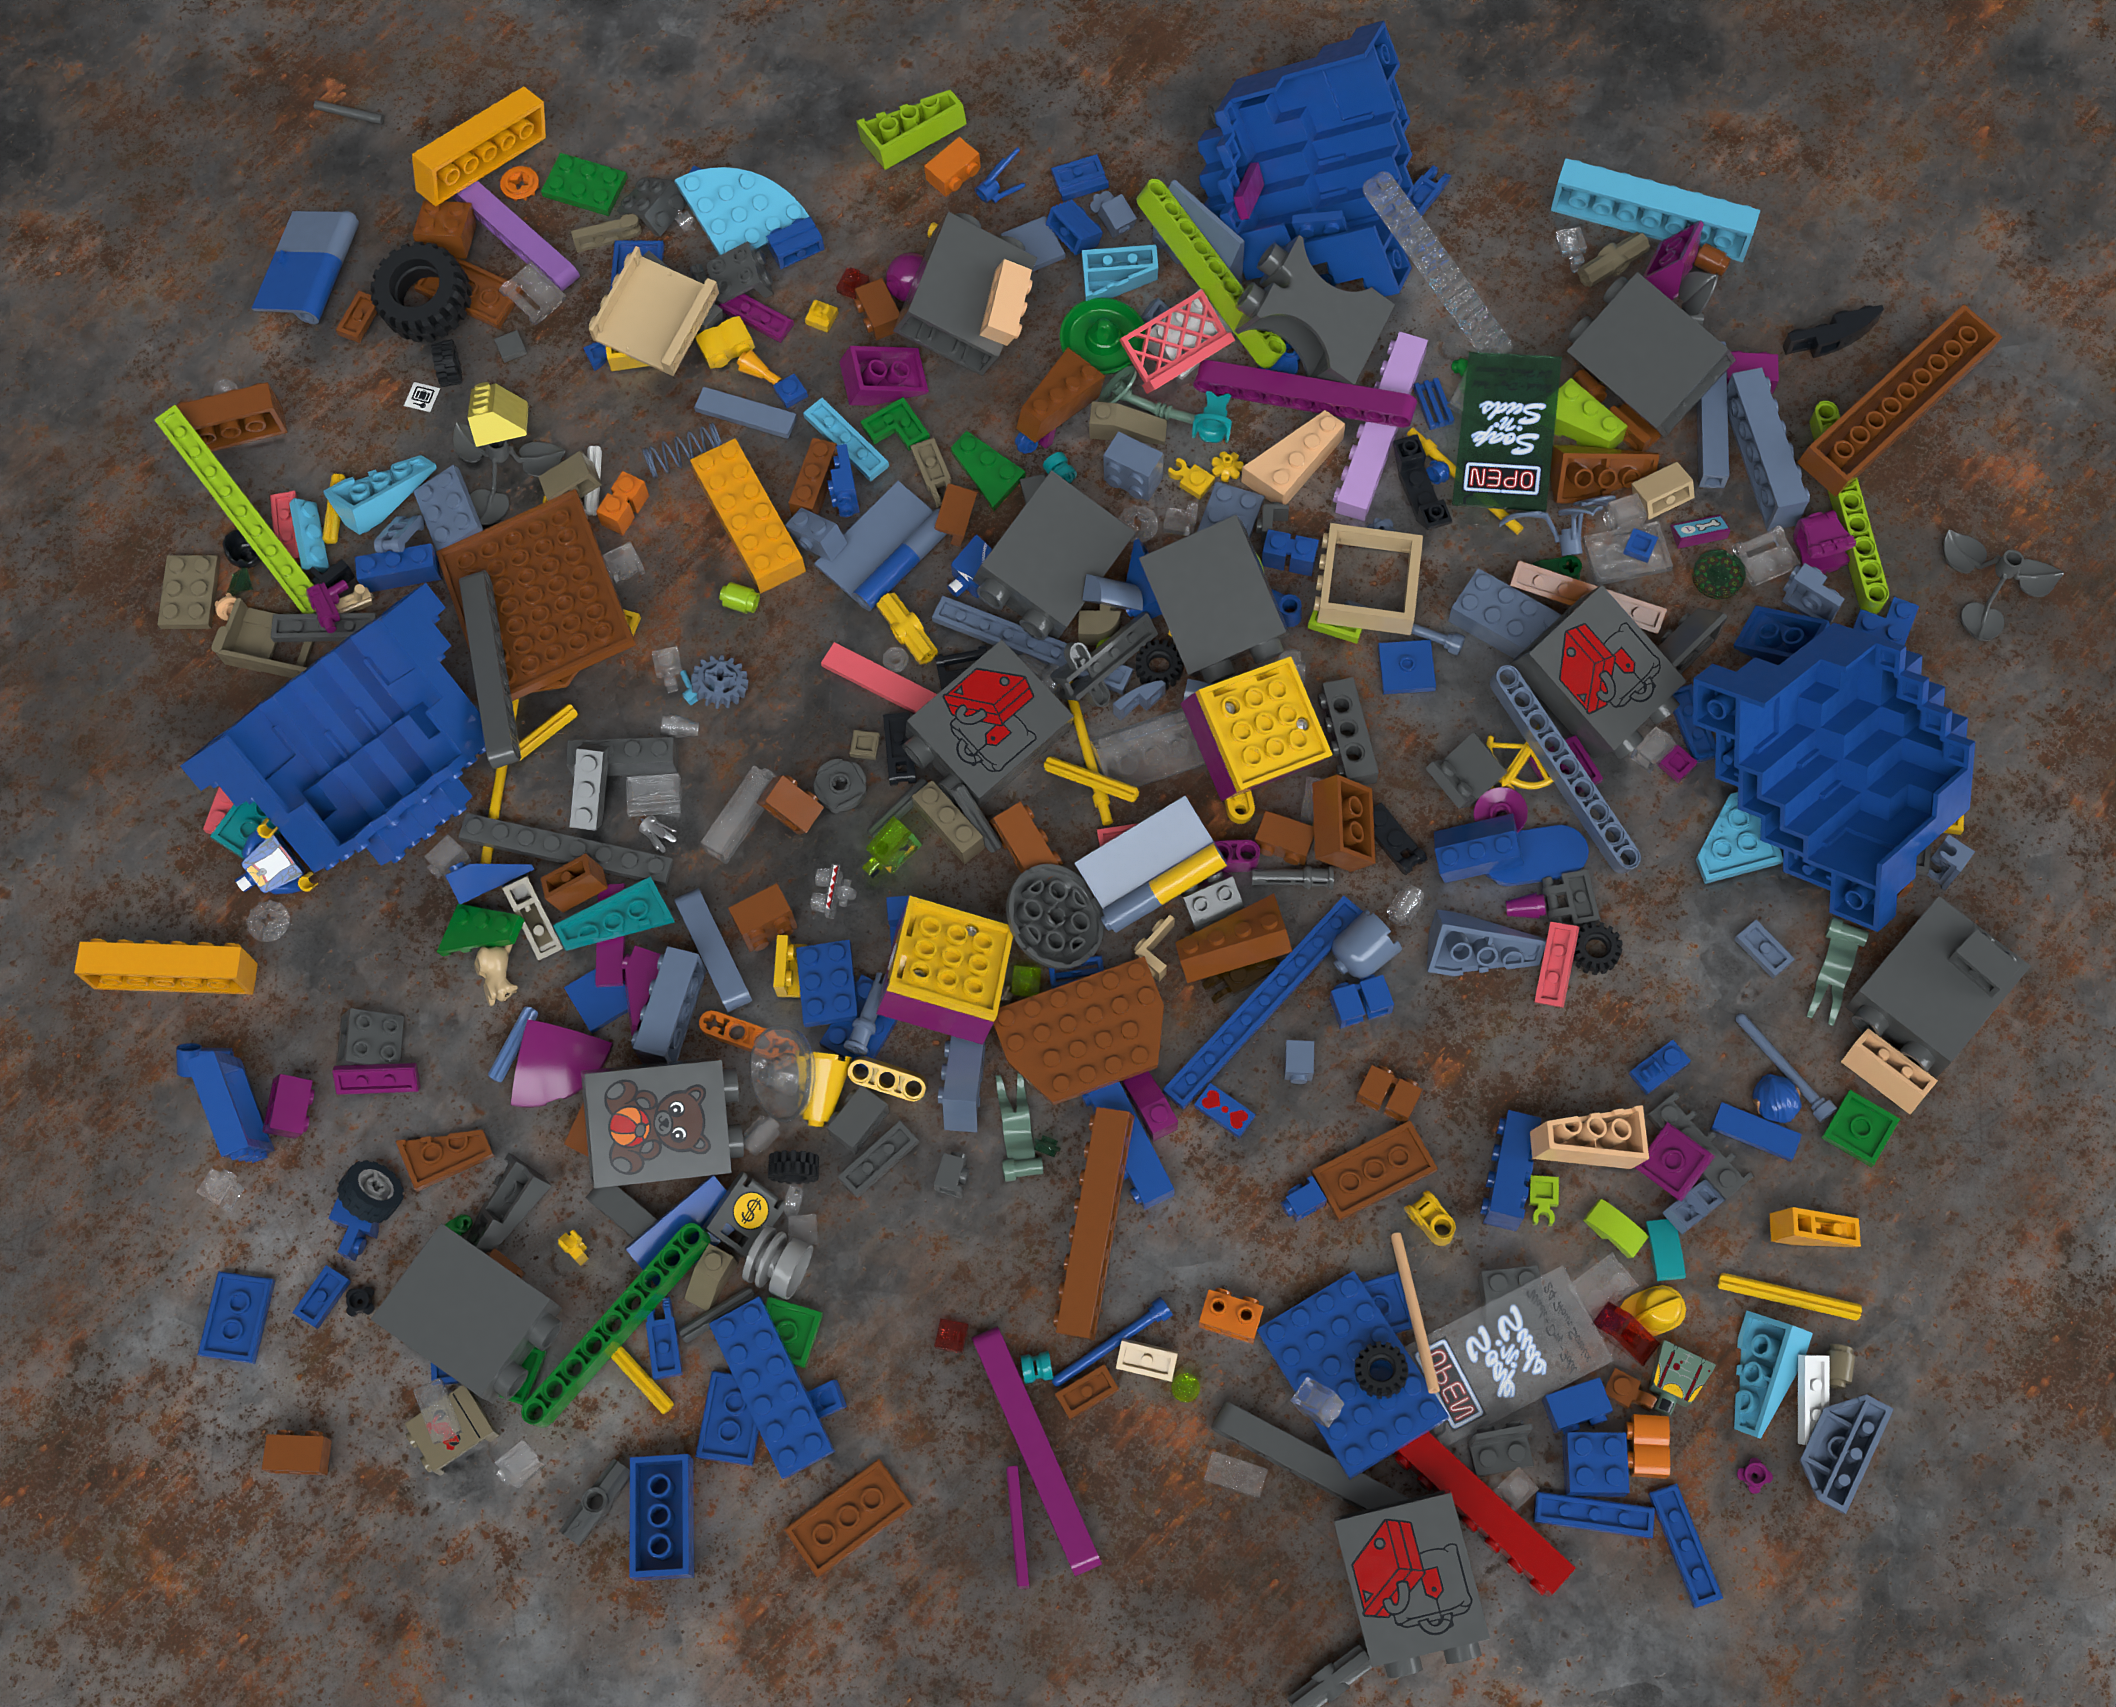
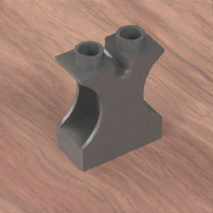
M1300 235L1284 247H1280L1275 242L1272 243L1263 253L1257 264V269L1264 273L1260 281V285L1264 289L1252 282L1241 294L1236 303V309L1241 311L1243 316L1234 332L1237 334L1248 330L1272 332L1287 341L1297 352L1303 364L1306 377L1355 385L1395 304L1372 287L1363 291L1350 292L1338 289L1327 283L1310 264L1305 251L1303 237Z

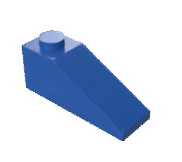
M1138 538L1134 540L1126 582L1134 584L1140 589L1143 598V610L1126 609L1130 617H1137L1142 612H1148L1150 618L1153 619L1161 615L1162 612L1139 560L1140 557L1149 554V552Z
M463 861L450 867L451 873L445 876L459 904H463L535 870L533 864L465 865Z

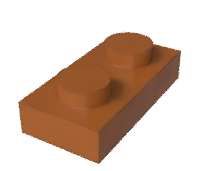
M358 290L336 328L339 336L358 343L361 342L377 314L370 294Z
M1104 1364L1055 1393V1396L1068 1419L1072 1420L1117 1393L1119 1388Z

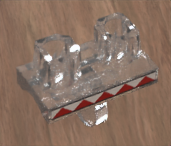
M832 864L831 869H817L815 883L817 886L827 887L826 894L813 892L810 902L813 910L824 912L826 918L831 919L835 917L838 898H840L839 906L846 907L847 901L856 899L857 891L850 888L851 880L844 879L841 886L843 873L840 871L841 866L839 864Z

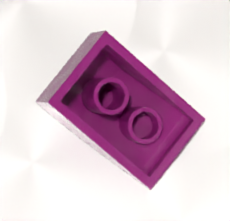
M849 346L839 361L849 405L873 406L897 401L902 397L906 399L925 395L929 392L918 348Z

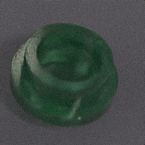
M1042 1135L1041 1140L1037 1138L1034 1140L1036 1143L1034 1150L1054 1158L1057 1151H1061V1148L1056 1146L1058 1141Z

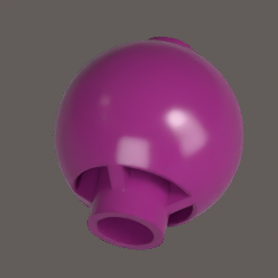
M914 252L903 253L895 257L889 264L886 273L887 288L890 294L894 295L897 299L905 302L923 255Z

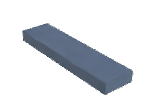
M704 386L694 407L695 412L789 439L797 420L796 413Z

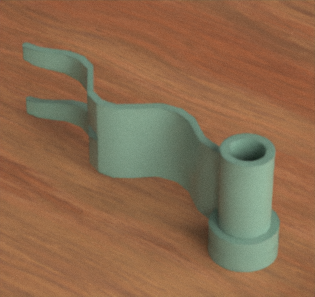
M1831 917L1825 932V937L1830 939L1828 951L1818 975L1814 996L1806 1017L1812 1019L1825 995L1828 985H1831L1832 1005L1828 1025L1834 1026L1841 1007L1844 987L1852 971L1858 946H1865L1869 935L1868 931L1845 924L1842 919Z
M1017 1073V1112H1013L1005 1092L1001 1075H995L1007 1159L1002 1160L1004 1181H1015L1016 1177L1043 1174L1042 1158H1035L1024 1077Z

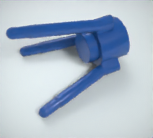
M1015 148L1006 159L1002 158L988 176L975 187L976 194L983 202L988 203L992 200L993 203H997L1001 198L1025 187V183H1021L998 193L1000 185L995 180L1018 154L1020 148Z

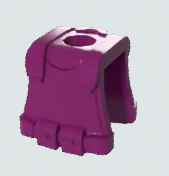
M1834 510L1826 511L1824 514L1817 512L1799 519L1793 534L1794 543L1800 552L1802 566L1806 563L1811 567L1818 568L1823 574L1836 571L1840 567L1847 565L1850 562V558L1845 551L1856 546L1853 535H1850L1844 529Z

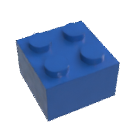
M1567 1432L1562 1437L1566 1496L1625 1497L1630 1493L1626 1433Z

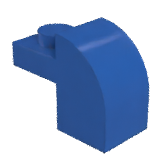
M337 1198L328 1219L334 1224L347 1229L337 1252L346 1259L356 1261L357 1256L361 1255L365 1249L366 1235L377 1239L379 1223H368V1221L359 1220L358 1217L351 1215L342 1206L339 1198Z

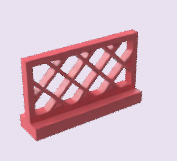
M1200 290L1122 337L1119 341L1143 380L1144 384L1142 387L1146 394L1231 344L1235 339L1231 332H1226L1203 290ZM1197 298L1203 305L1202 315L1190 312L1192 301ZM1173 312L1184 315L1182 327L1170 324ZM1189 316L1200 319L1198 332L1186 329ZM1205 321L1213 323L1218 333L1214 336L1203 334ZM1156 324L1164 327L1162 340L1150 336L1152 325ZM1169 329L1180 332L1178 344L1166 341ZM1185 333L1197 337L1193 349L1183 346ZM1134 336L1144 339L1142 351L1133 350L1128 340ZM1148 341L1160 344L1158 357L1146 353ZM1165 346L1177 349L1173 361L1162 358ZM1145 358L1157 361L1155 372L1150 375L1147 374L1143 367Z

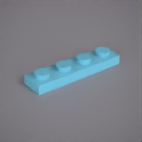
M823 398L803 412L804 418L829 442L836 443L837 445L847 444L850 463L870 482L889 467V462Z

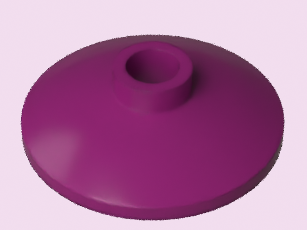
M1493 788L1485 792L1476 802L1474 820L1478 822L1495 818L1502 812L1507 815L1513 813L1517 832H1520L1527 821V804L1524 798L1511 788Z

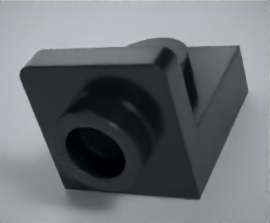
M343 559L331 565L323 575L314 567L309 569L314 577L311 579L314 585L325 583L327 589L342 580L348 584L355 578L350 567Z

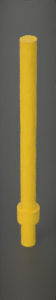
M1414 427L1411 428L1407 436L1418 434L1426 457L1430 456L1437 462H1445L1449 467V474L1462 485L1464 473L1437 449V445L1431 439H1426ZM1487 493L1473 494L1500 520L1510 515ZM1515 519L1505 523L1516 535L1524 529Z
M1068 700L1070 711L1074 715L1073 722L1088 770L1099 773L1079 701ZM1092 788L1094 792L1092 796L1093 802L1099 810L1102 824L1104 826L1112 824L1113 820L1108 806L1110 804L1108 794Z

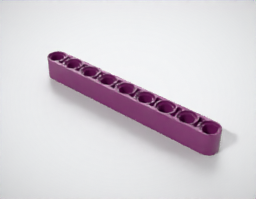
M1212 360L1200 362L1193 383L1194 388L1202 393L1211 391L1217 396L1227 393L1234 399L1314 413H1321L1326 410L1337 417L1406 428L1411 425L1417 405L1416 398L1405 393Z
M998 1326L972 1337L974 1346L1074 1576H1079L1102 1565Z

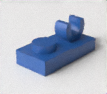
M1672 1040L1632 1069L1629 1075L1645 1095H1648L1686 1067L1691 1060L1677 1043Z

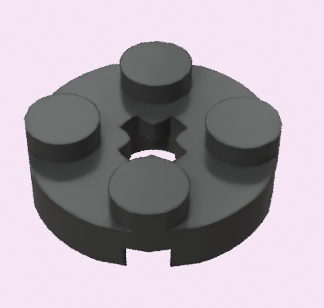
M833 759L823 764L817 771L813 784L815 795L819 799L820 804L831 812L839 813L851 810L866 797L867 781L862 768L858 764L843 761V759ZM840 780L842 783L847 782L848 784L845 785L843 790H835V782Z

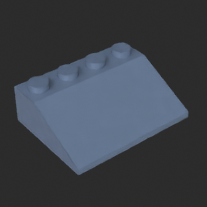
M1174 179L1168 189L1241 284L1245 241ZM1153 226L1152 239L1154 244L1159 249H1164L1170 254L1171 259L1176 264L1183 266Z

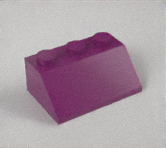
M1701 220L1661 241L1643 275L1645 279L1670 300L1675 299L1679 295L1681 282L1693 267L1692 264L1698 253L1704 225Z

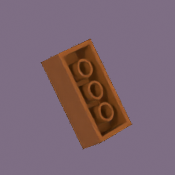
M268 382L256 383L250 387L238 390L232 389L226 393L214 396L209 395L202 399L180 402L176 405L212 452L288 433L283 407Z

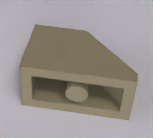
M708 1244L694 1268L684 1299L706 1312L712 1309L738 1265L735 1258L719 1248Z

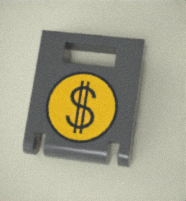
M740 1172L702 1228L746 1259L752 1244L766 1226H774L786 1208L787 1203L780 1200L775 1205L778 1197L752 1178H749L744 1186L743 1183L748 1175ZM726 1223L745 1236L741 1238L738 1244L721 1233Z

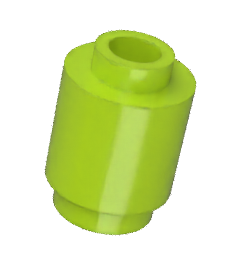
M729 582L727 586L724 585L722 587L719 599L722 600L723 607L747 614L748 612L754 613L756 611L760 594L756 593L752 588Z

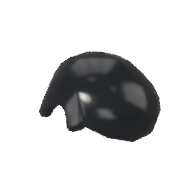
M238 529L231 531L225 536L222 545L225 556L232 565L242 569H249L262 561Z

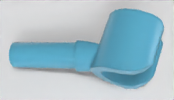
M683 670L680 674L687 690L682 695L691 706L698 701L697 693H692L691 681L686 670Z

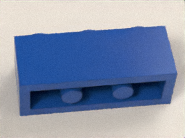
M431 543L407 547L403 552H393L390 550L386 553H374L355 557L357 581L365 588L367 587L369 592L441 580L439 560Z

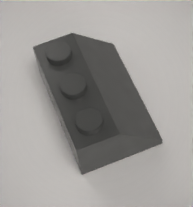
M1697 608L1692 614L1686 613L1678 622L1679 627L1675 631L1670 629L1660 640L1662 643L1657 648L1677 671L1682 674L1717 640L1728 616L1721 612Z

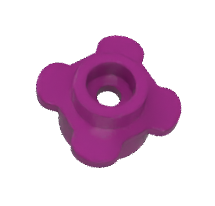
M1751 1458L1745 1468H1740L1737 1471V1478L1744 1481L1748 1486L1749 1492L1753 1494L1759 1493L1761 1487L1765 1483H1770L1773 1479L1772 1473L1761 1464L1758 1458ZM1753 1473L1757 1474L1756 1479L1752 1477Z

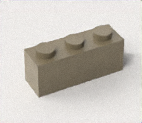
M933 780L912 796L914 809L964 865L985 849L983 836Z

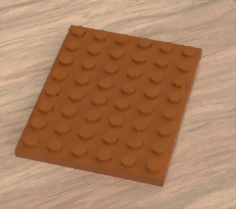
M576 489L436 551L469 652L470 647L459 579L482 570L487 571L493 585L512 701L636 646L593 529Z

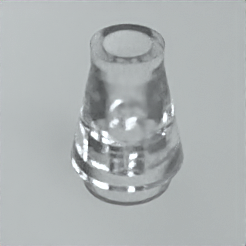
M673 713L669 715L663 714L660 735L673 738L698 737L700 722Z

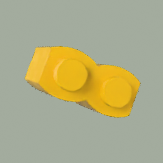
M740 316L732 317L717 327L706 329L695 337L697 345L710 369L722 368L731 359L740 357L744 351L748 352L755 348L753 340Z

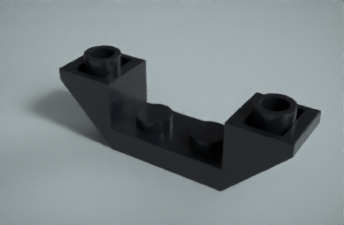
M1418 434L1393 441L1399 478L1416 521L1426 530L1452 524V518L1444 499L1438 501L1425 469L1426 454Z

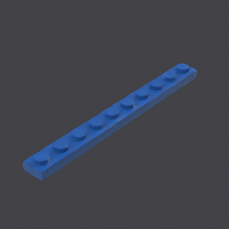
M1343 896L1162 1089V1093L1184 1110L1332 951V944L1336 936L1363 911L1347 897Z

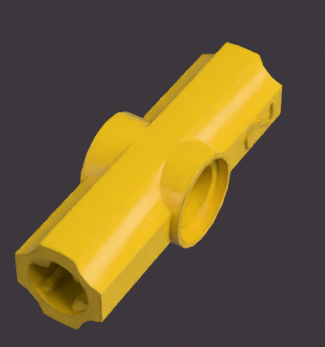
M895 592L882 596L879 602L876 603V606L890 624V629L897 641L907 647L919 665L932 661L935 655L938 654V650L925 634L918 617L913 612L907 610Z

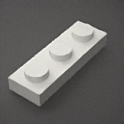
M1798 1355V1444L1807 1445L1823 1408L1829 1406V1356Z

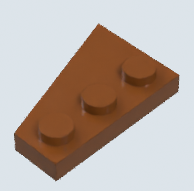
M483 1129L450 1133L447 1136L420 1137V1139L396 1140L414 1189L417 1192L495 1157Z

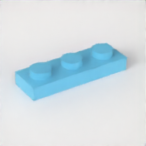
M294 498L289 505L301 568L309 570L311 567H314L318 572L325 573L329 568L325 543L322 539L323 533L317 503Z

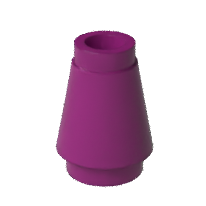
M1537 892L1506 901L1507 917L1540 919L1539 916H1546L1544 894L1537 895Z

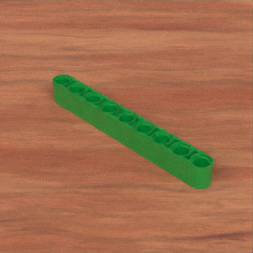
M688 1223L681 1227L524 1403L521 1415L526 1423L539 1428H545L555 1421L611 1358L613 1353L621 1347L703 1255L708 1244L711 1242L710 1235L705 1229L695 1223ZM699 1232L698 1241L691 1245L690 1237L692 1234ZM675 1254H680L678 1264L671 1266V1258ZM660 1275L661 1280L659 1285L655 1288H652V1279L655 1276ZM641 1297L640 1306L632 1310L634 1299ZM617 1319H621V1327L613 1332V1323ZM601 1340L602 1347L598 1353L594 1354L593 1346L597 1341ZM581 1362L582 1370L578 1375L574 1376V1367ZM561 1384L563 1388L562 1393L555 1398L554 1389ZM541 1406L543 1410L542 1415L538 1420H535L534 1412Z

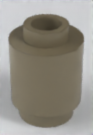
M1830 1344L1829 1351L1825 1352V1355L1829 1356V1387L1845 1389L1846 1385H1852L1855 1364L1853 1348L1840 1344Z

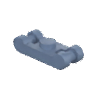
M415 515L411 518H406L405 516L395 517L376 537L374 541L375 551L377 553H386L388 550L403 552L405 543L409 541V538L416 531L424 529V518L421 515Z

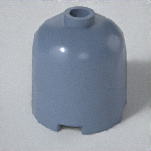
M1366 909L1334 939L1332 952L1337 960L1333 964L1343 975L1348 972L1351 976L1361 979L1375 973L1402 951V947L1398 940L1393 943L1388 937L1391 930L1374 913L1370 915V912Z

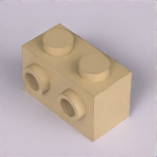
M1678 462L1632 483L1633 501L1649 520L1695 498L1693 479Z

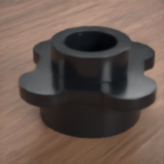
M371 1287L348 1290L346 1293L347 1314L351 1317L360 1313L372 1314L375 1310V1306L372 1304L374 1290ZM362 1299V1304H358V1300Z

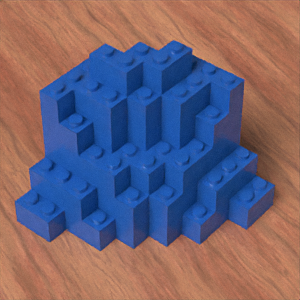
M1384 20L1356 28L1350 39L1323 46L1315 58L1236 79L1215 111V121L1218 127L1205 130L1198 140L1199 153L1206 162V166L1199 175L1200 185L1202 189H1205L1208 196L1204 206L1245 241L1243 273L1246 281L1264 276V273L1257 269V264L1263 253L1272 243L1275 242L1280 247H1284L1297 237L1292 225V215L1342 210L1349 231L1304 241L1305 251L1310 264L1317 265L1327 262L1328 272L1333 276L1335 284L1363 278L1365 290L1372 287L1384 297L1400 293L1412 269L1404 245L1416 224L1408 201L1414 186L1406 167L1413 154L1405 136V131L1411 121L1394 77L1401 65ZM1258 162L1265 185L1249 219L1240 220L1234 196L1250 163Z
M424 583L394 603L380 616L348 636L338 646L289 680L275 693L258 703L227 730L204 745L181 764L180 767L200 791L208 786L214 789L219 785L236 807L244 802L250 805L255 801L314 873L323 868L328 871L339 862L338 859L343 862L355 853L354 850L359 853L365 848L381 866L389 861H392L393 864L398 862L406 855L404 851L406 848L410 849L421 841V837L423 840L431 837L437 831L435 826L444 824L452 817L451 814L456 817L467 809L465 804L473 796L458 777L463 774L461 770L463 767L466 769L478 760L475 756L476 754L481 755L486 752L480 712L440 663L446 658L444 652L451 647L447 639L435 626V623L440 620L438 614L446 607L427 583Z
M1837 623L1831 624L1780 665L1756 657L1736 672L1711 664L1693 678V725L1716 733L1715 778L1738 787V810L1761 818L1760 841L1784 850L1783 872L1830 890L1829 913L1879 932L1896 916L1897 894L1915 879L1917 855L1970 809L1976 741L1967 738L1968 718L1953 713L1952 709L1944 707L1945 686L1930 682L1928 677L1921 675L1923 655L1906 650L1904 645Z

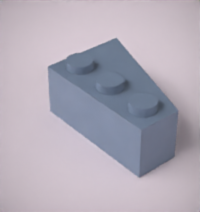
M951 1036V1041L945 1042L944 1056L948 1058L947 1064H942L941 1080H945L944 1087H939L938 1103L943 1104L944 1130L976 1133L978 1131L977 1110L980 1107L981 1101L979 1094L983 1080L985 1041L982 1045Z

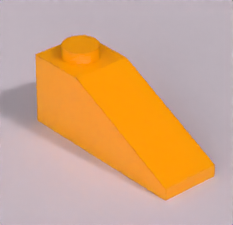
M1795 1207L1769 1213L1771 1242L1802 1246L1861 1247L1859 1218Z

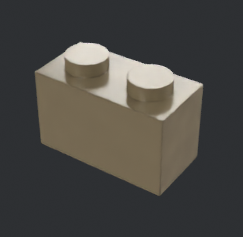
M581 451L571 455L568 459L550 468L538 477L548 501L573 489H576L580 498L602 485L594 463Z

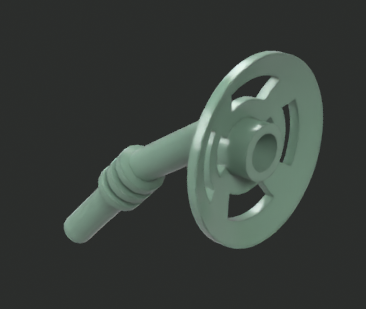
M1128 366L1118 372L1108 382L1099 397V402L1116 403L1119 400L1129 402L1154 413V416H1160L1162 419L1164 417L1166 420L1172 418L1193 424L1195 414L1174 409L1172 405L1167 407L1165 403L1163 405L1161 402L1156 404L1133 394L1131 387L1137 375V370L1133 366Z

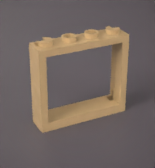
M1330 523L1329 533L1323 534L1322 548L1326 549V554H1321L1319 569L1324 571L1323 575H1318L1316 590L1321 591L1320 597L1315 596L1314 610L1318 611L1317 623L1411 635L1415 617L1423 535ZM1343 544L1409 553L1403 612L1329 603L1335 545Z

